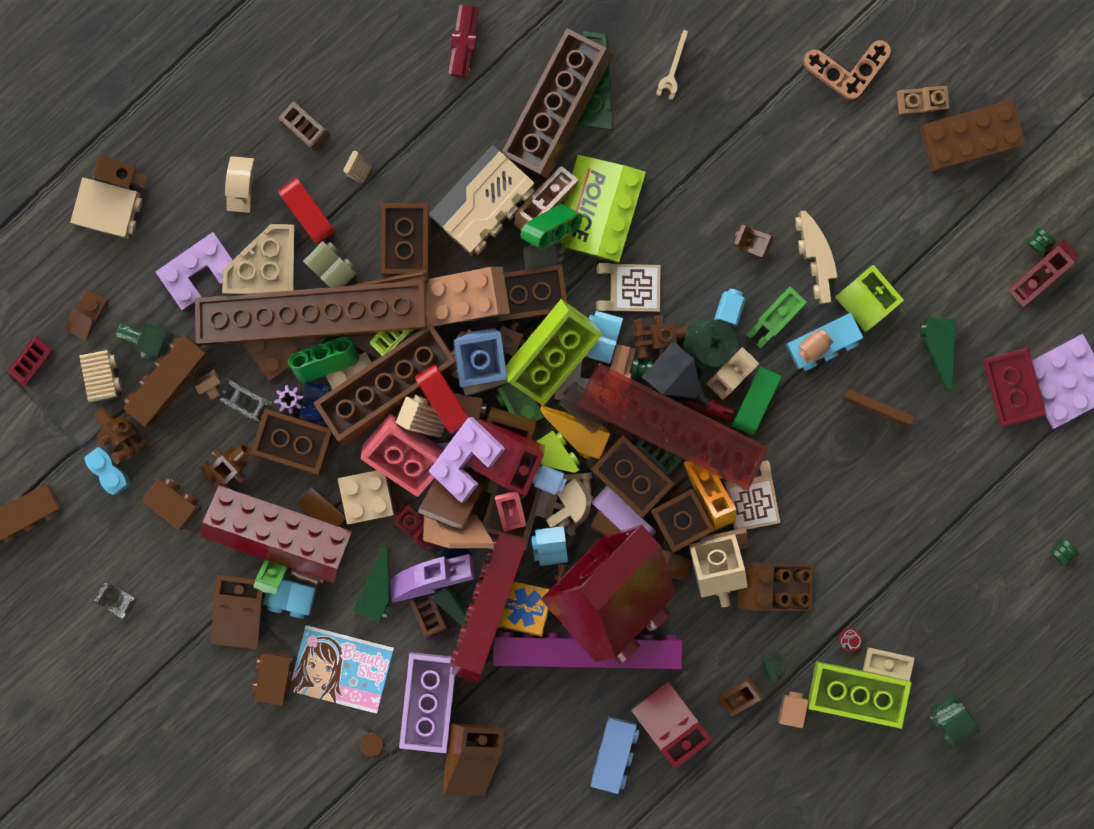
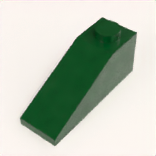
M925 318L924 323H920V337H923L924 346L943 389L951 390L953 384L956 319Z
M386 546L382 547L353 611L377 622H380L381 618L386 619L391 609V606L388 605L390 601L389 548Z

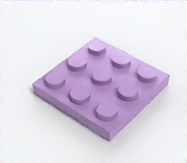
M1083 334L1033 360L1048 414L1046 417L1053 429L1094 408V353Z

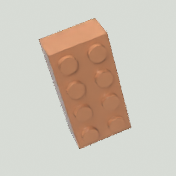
M487 267L432 278L425 283L427 325L431 323L435 328L510 314L503 267Z

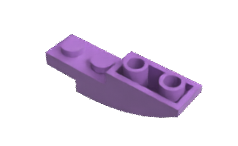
M470 554L451 559L440 557L400 572L390 579L392 602L435 593L436 588L475 579L473 557Z

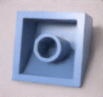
M492 328L474 331L454 340L460 387L507 379L502 338L498 330Z

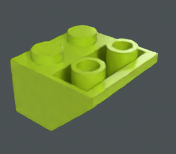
M874 265L870 266L835 296L844 309L852 314L854 320L864 332L868 331L904 301Z
M551 431L536 441L545 445V453L540 463L541 466L544 465L572 473L579 470L577 465L580 463L573 452L568 454L563 447L567 443L560 432L555 434L554 431Z

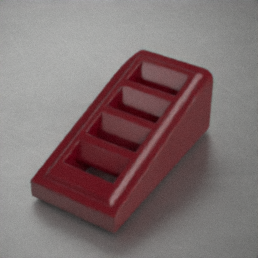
M34 336L7 372L25 387L53 355L55 350L38 336ZM35 346L44 352L42 356L34 350ZM29 353L38 359L37 363L28 357ZM23 360L33 367L31 371L22 364ZM17 367L27 374L25 378L16 371Z

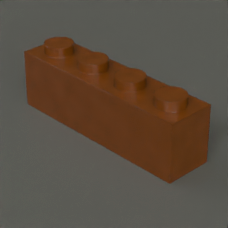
M44 484L0 508V542L4 541L7 544L18 538L16 534L20 531L25 530L27 533L37 528V522L44 518L47 522L59 516L57 511L63 509L50 484Z

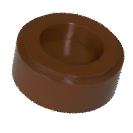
M367 733L362 736L359 747L364 755L373 757L381 752L383 741L378 734Z

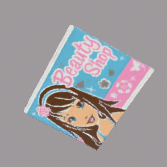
M306 625L289 691L377 714L394 648Z

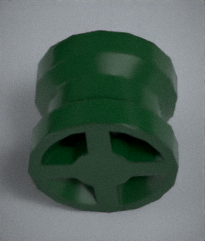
M1037 228L1033 238H1029L1026 241V244L1034 252L1043 257L1047 254L1049 246H1053L1056 243V240L1041 228Z
M634 357L630 380L642 379L643 382H646L642 376L652 366L653 360L642 361L640 358Z
M1064 538L1059 541L1057 548H1053L1050 551L1051 555L1066 568L1070 565V561L1080 555L1078 550Z

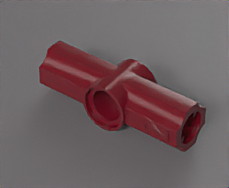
M459 5L456 29L453 30L450 50H452L448 75L468 78L471 56L474 54L477 33L475 32L479 8Z

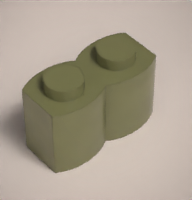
M322 241L303 261L330 288L344 287L357 275L354 272L357 267L347 258L343 261L338 257L337 254L340 251L331 242L326 245Z

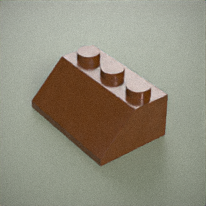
M495 482L482 523L486 531L496 535L502 533L527 542L542 489L534 487L535 484L531 483L526 496L518 493L526 526L504 532L495 496L512 492V490Z

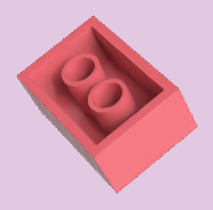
M390 413L362 445L361 460L418 497L435 478L429 470L445 449L423 434L400 426L396 423L397 417Z

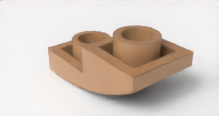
M947 86L897 91L899 115L949 109Z

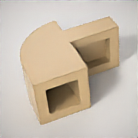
M230 157L225 185L227 211L250 213L251 187L254 180V158Z
M742 347L706 384L720 398L724 399L759 363Z
M573 479L564 485L562 492H556L565 508L546 520L551 528L561 526L566 528L572 523L571 519L575 523L581 524L589 515L591 508L590 497L580 480Z

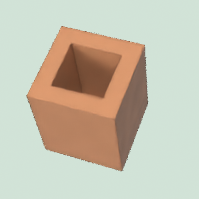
M790 691L789 695L783 694L778 717L780 724L803 728L808 700L803 698L802 693Z

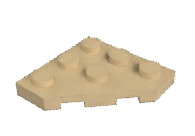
M270 224L222 270V294L292 291L294 225Z

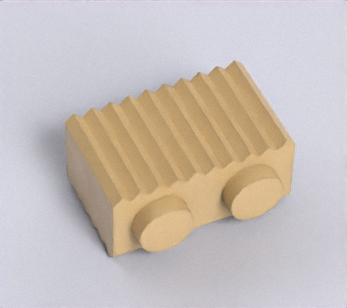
M109 350L80 355L88 402L119 397L118 391H122L120 378H115L114 368H117L115 354L111 355Z
M415 395V398L406 396L396 423L407 430L439 438L442 437L441 433L444 432L443 429L446 427L431 403L428 402L429 400L419 395Z

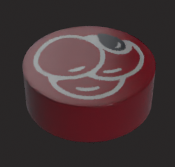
M846 628L840 632L838 643L843 650L854 652L860 648L862 636L857 630Z

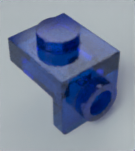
M306 382L300 411L301 418L312 422L323 421V417L314 405V402L328 393L329 386Z

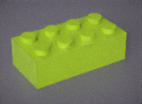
M561 299L505 366L507 380L510 384L544 406L603 334L595 322Z
M816 661L807 708L902 729L911 682Z

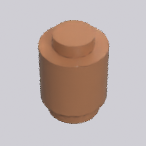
M824 330L814 331L798 345L800 349L798 354L806 363L809 361L815 363L831 348L830 345L833 341Z

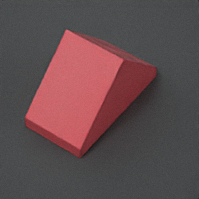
M512 491L495 496L504 532L526 526L517 492Z

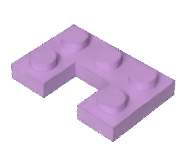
M212 232L157 270L156 274L181 310H185L195 303V298L202 297L189 278L208 266L219 283L222 284V270L233 259L215 233Z
M470 417L450 441L429 472L461 503L466 502L479 484L463 469L465 464L474 454L487 467H492L505 448L473 417Z

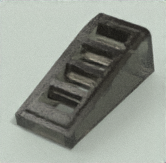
M230 379L226 380L217 398L220 402L258 422H261L264 410L268 409L271 405V401ZM235 388L236 390L231 400H228L227 398L229 394L231 393L232 389ZM242 392L244 393V395L241 398L239 404L237 405L236 402ZM251 397L252 400H251V402H250L248 408L245 409L244 407L246 406V404H247L249 398Z

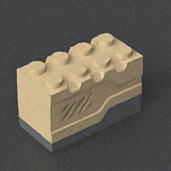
M492 145L429 213V216L471 256L474 253L479 255L486 248L488 237L491 235L495 238L503 229L501 223L506 218L510 221L519 209L517 206L522 201L525 203L534 194L535 183Z

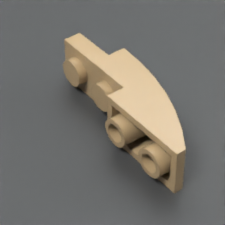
M800 211L798 213L799 217H795L796 230L801 231L802 240L798 241L799 253L804 254V259H814V262L810 263L811 274L816 276L817 285L813 286L815 300L819 299V304L830 303L831 297L828 280L837 278L832 252L821 229L806 211Z

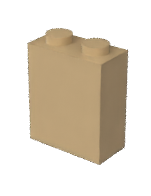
M82 177L70 223L129 239V235H133L135 231L136 221H134L135 212L140 211L142 198H139L140 193Z

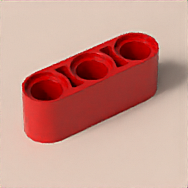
M297 177L277 190L316 245L336 232Z
M433 365L415 376V379L449 433L453 434L462 427L469 417L438 367Z

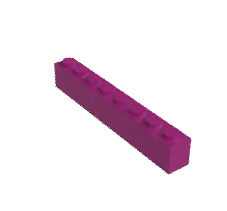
M499 632V636H494L493 666L682 669V640L677 639V635H663V639H653L652 634H639V638L635 639L640 644V647L626 661L618 663L615 659L595 662L570 633L569 637H560V633L554 632L546 633V637H536V635L522 632V636H513V632Z

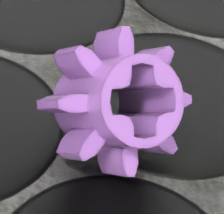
M285 385L284 392L276 391L280 397L274 403L282 405L279 410L280 412L288 408L289 413L293 414L294 407L302 408L298 402L304 396L296 394L299 388L296 387L293 391H290L289 386ZM288 393L290 396L295 397V400L291 401V406L283 402V399L287 398Z

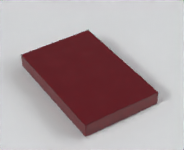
M1029 347L983 359L1001 427L1048 415Z

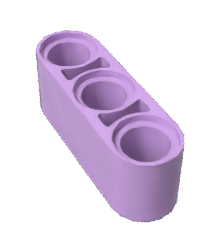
M608 486L591 502L621 531L643 525L652 536L656 533L646 521Z

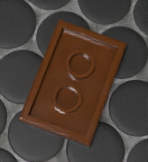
M851 389L844 390L841 395L842 400L902 426L911 425L914 416Z

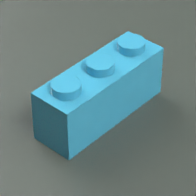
M851 313L814 330L816 332L820 329L824 330L833 341L830 345L831 348L819 358L824 357L826 361L838 356L837 350L845 347L848 351L858 346V340L863 338ZM814 331L785 344L797 369L803 367L807 371L817 366L816 362L812 363L809 361L806 363L798 354L800 351L798 345Z

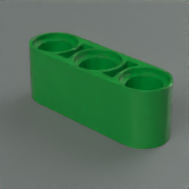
M559 204L528 221L521 230V239L543 250L575 232L582 223V214L564 204Z
M343 336L294 353L289 358L288 364L297 381L304 383L355 365L359 360V354L351 338Z
M763 366L758 368L731 427L750 436L754 435L781 379V375Z

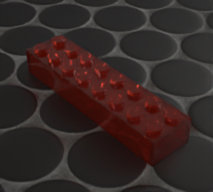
M596 364L576 405L577 408L742 490H749L769 449L602 364Z

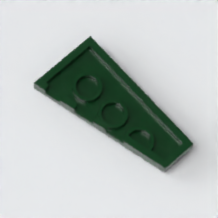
M583 31L584 37L609 50L608 36L606 34ZM610 62L577 123L578 126L614 131Z

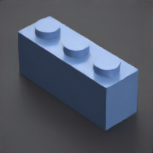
M608 717L590 783L591 787L618 794L619 789H624L627 776L623 775L626 766L630 767L633 753L630 752L631 744H636L639 730H636V723Z

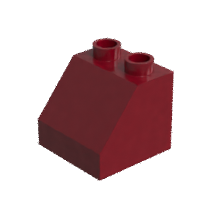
M638 525L602 536L541 600L595 662L615 659L618 663H622L629 659L640 647L635 637L644 628L652 631L669 617L670 612L665 608V605L676 595L661 546L643 525Z

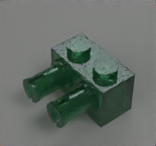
M121 323L116 332V337L134 343L135 349L141 351L139 356L156 362L157 358H160L162 355L165 356L173 333L145 323L141 330Z

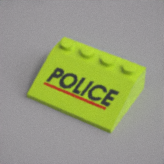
M578 155L572 175L579 179V181L564 200V205L581 213L582 223L575 232L552 245L619 264L646 172Z

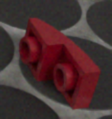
M405 503L391 521L430 553L436 544L423 541L424 517Z

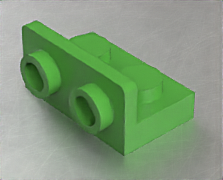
M507 383L497 388L499 393L496 394V397L501 407L506 405L510 413L536 421L544 418L536 401L512 384Z

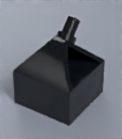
M674 342L669 345L642 376L650 388L670 405L691 400L698 402L703 408L710 404V400L704 396L702 391L701 368L694 358Z

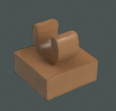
M214 369L194 380V386L199 395L206 391L211 400L219 396L216 385L220 381Z

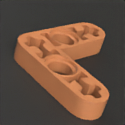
M883 40L875 41L851 73L819 50L809 51L805 55L803 63L809 72L844 98L853 100L860 96L887 60L891 49L887 42ZM882 46L885 56L880 55L875 62L879 63L876 66L870 59L876 53L874 47L879 48ZM809 56H818V62L821 65H824L825 62L829 64L825 67L822 74L818 72L821 69L819 65H810L811 60ZM862 64L871 66L872 73L870 76L860 74L859 67ZM831 68L836 69L840 74L839 79L836 81H831L827 78V71ZM855 74V76L859 80L864 81L865 84L863 85L861 82H859L855 88V90L858 92H852L851 94H848V87L846 86V84H853L856 78L852 77V75Z

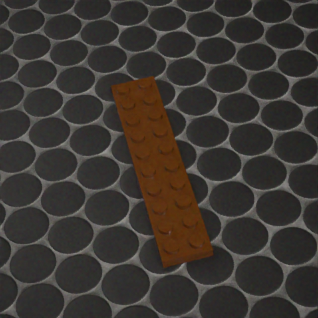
M422 280L195 298L196 344L212 345L427 329L426 285Z

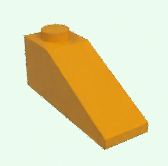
M541 405L540 410L544 417L579 452L580 456L586 459H591L592 457L600 459L610 435L605 426Z
M705 453L685 461L684 466L714 530L716 531L734 523L736 508Z

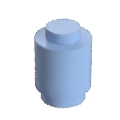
M543 465L538 467L532 483L535 484L534 487L555 495L557 491L562 492L567 479L563 478L564 473Z

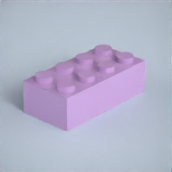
M410 652L399 748L439 753L447 752L455 675L451 674L453 667L449 666L452 656Z

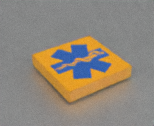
M513 582L498 627L543 636L549 608L542 602L541 598L550 589Z

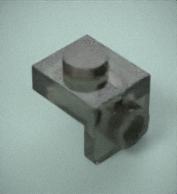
M105 582L99 589L94 602L106 607L120 618L126 619L137 598L119 586Z

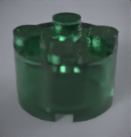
M699 319L690 324L685 332V341H683L684 351L694 358L697 364L719 367L728 363L738 351L739 345L736 334L732 327L724 321Z
M955 692L931 707L932 711L929 712L937 727L941 725L945 730L943 731V736L951 747L953 745L958 747L981 732L979 726L973 727L975 726L974 718L961 699L955 700L957 698Z

